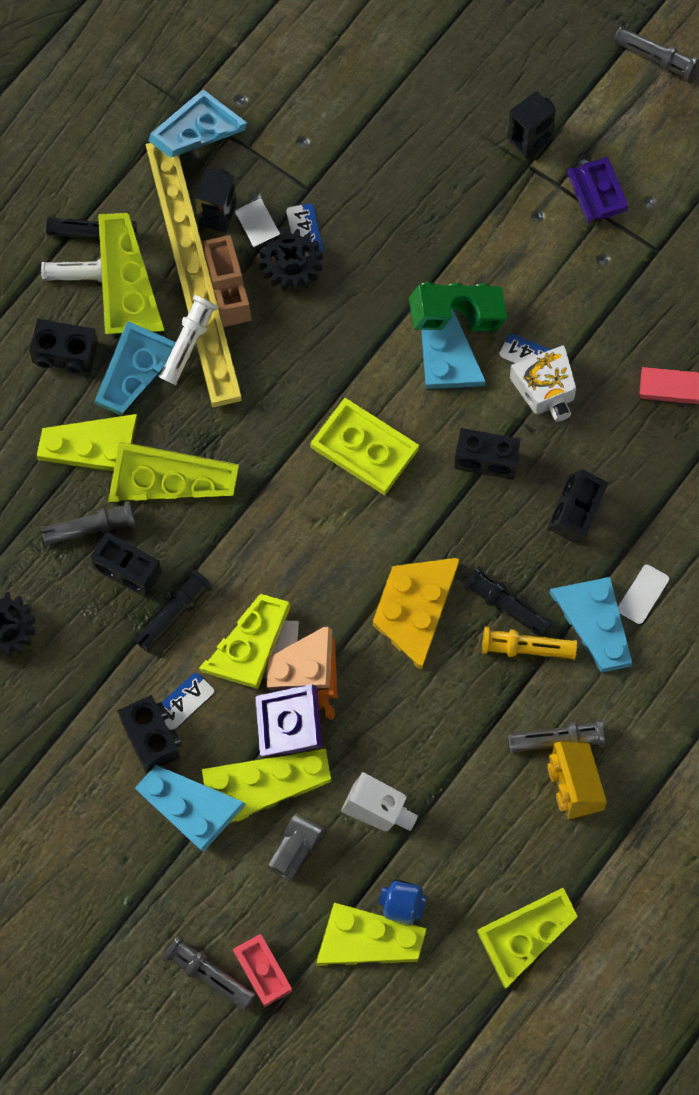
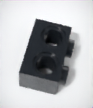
M536 91L510 110L507 139L525 158L529 157L553 138L556 109L551 100L547 97L543 98Z
M206 168L195 197L199 226L224 233L227 232L237 205L234 175L222 169L212 170Z
M37 319L29 350L32 363L45 369L53 367L64 368L66 371L74 374L82 372L91 373L98 345L96 329ZM47 343L56 344L51 349L42 348ZM76 348L85 349L80 354L71 353Z
M461 428L455 454L454 469L514 480L521 439Z
M583 469L570 474L547 529L571 542L585 538L608 482Z
M108 532L105 533L90 556L94 570L145 598L162 573L158 559Z
M150 695L117 710L120 721L145 773L150 772L155 765L161 767L180 758L178 747L182 746L175 729L169 731L165 720L169 719L162 702L156 704L153 696ZM143 714L153 716L152 721L146 725L139 724L137 719ZM163 741L166 743V747L160 752H154L150 750L152 743Z

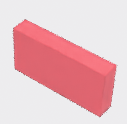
M642 367L639 399L699 404V373Z

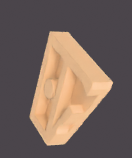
M323 627L268 657L267 688L271 691L286 690L313 684L317 688H330L333 630L329 627Z

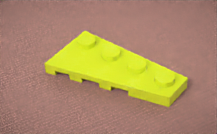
M326 749L202 769L205 786L246 804L230 823L241 821L255 812L265 808L269 809L278 805L281 801L291 797L295 798L331 782Z

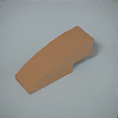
M231 236L202 241L223 327L252 321L250 306Z

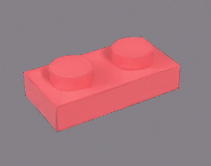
M261 934L233 949L237 960L264 1007L293 992Z

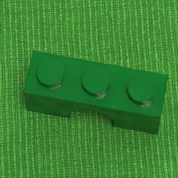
M425 282L419 284L409 297L414 330L442 331L452 318L451 309L457 310L465 316L469 331L496 332L507 320L502 286H490L486 283L476 286H466L462 283L436 285L433 282Z

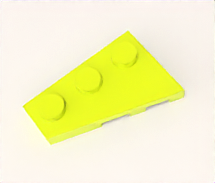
M561 888L476 930L504 988L506 989L578 916L564 888Z

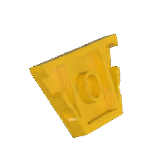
M451 558L392 566L373 619V626L381 634L386 635L399 651H403L419 669H423L460 559Z

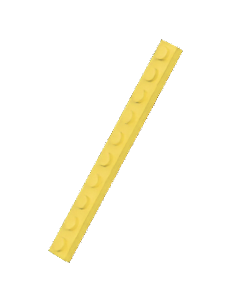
M148 143L146 144V150L188 313L194 303V294L217 305L179 155L170 158L153 144ZM219 309L213 310L206 325V333L200 334L196 342L212 408L242 401Z

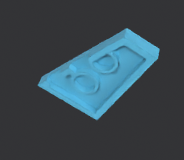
M201 90L150 133L148 141L172 158L245 131L247 122L205 90Z
M451 309L452 318L442 331L421 330L425 389L485 386L486 381L453 309Z
M128 321L93 404L122 415L165 366L176 342Z
M610 577L550 589V595L555 602L557 601L564 612L565 618L581 638L583 646L601 673L632 666V659Z
M155 765L135 787L142 796L203 852L246 805L240 800L158 765Z

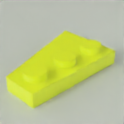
M137 414L42 428L37 459L39 461L114 472L119 442L133 444L138 419Z
M260 594L237 621L238 625L226 639L223 638L218 644V649L208 661L205 660L199 667L201 673L258 689L268 666V657L272 656L290 610L289 602Z
M334 903L316 966L344 963L345 965L368 962H418L427 928L412 924L405 925L388 920L384 916Z

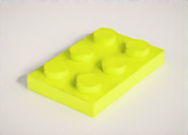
M344 398L311 441L310 448L385 496L418 452L419 444L347 398Z

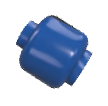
M395 879L391 882L389 888L383 886L378 905L384 907L383 916L386 919L411 925L416 919L421 920L427 896L423 895V889L420 885Z

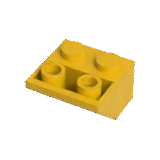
M581 742L554 743L553 753L549 755L550 763L547 764L551 781H557L559 793H556V798L560 811H566L568 820L604 811L607 800L590 744Z

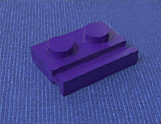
M608 157L582 164L579 168L568 169L567 175L587 223H591L592 220L598 218L601 220L628 211L627 201Z

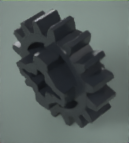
M285 228L283 236L278 235L273 238L274 241L267 240L264 242L266 249H260L259 251L261 258L259 266L260 269H263V278H271L272 287L280 283L282 284V291H286L288 286H292L296 292L298 291L299 284L306 288L309 287V278L315 281L318 279L317 271H322L321 260H323V253L319 250L318 241L311 242L310 233L302 237L300 236V229H296L294 234H290L288 228ZM306 252H308V254L310 255V263L307 262V258L305 257ZM272 257H274L275 262H277L276 268H274V266L272 265Z
M6 592L4 598L0 599V627L2 626V629H0V654L5 653L7 659H11V651L15 650L18 654H22L21 645L30 646L32 644L28 635H36L35 627L31 626L36 623L34 615L30 614L32 611L30 605L22 606L23 600L20 596L13 601L10 592ZM12 610L21 616L22 621H19V618H13Z

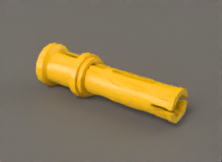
M484 627L482 654L497 652L506 653L508 657H513L520 653L571 660L576 658L577 640L570 641L519 635V632L513 629L509 632L490 630V627Z

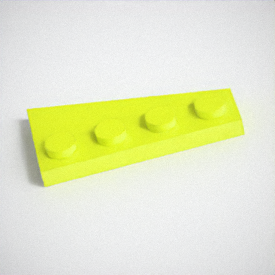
M98 214L105 334L122 333L128 321L151 332L165 331L129 214Z
M119 442L108 502L233 496L239 464Z

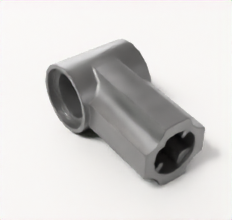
M296 813L290 820L283 835L284 839L271 859L268 868L278 876L292 881L308 853H312L318 845L325 828Z

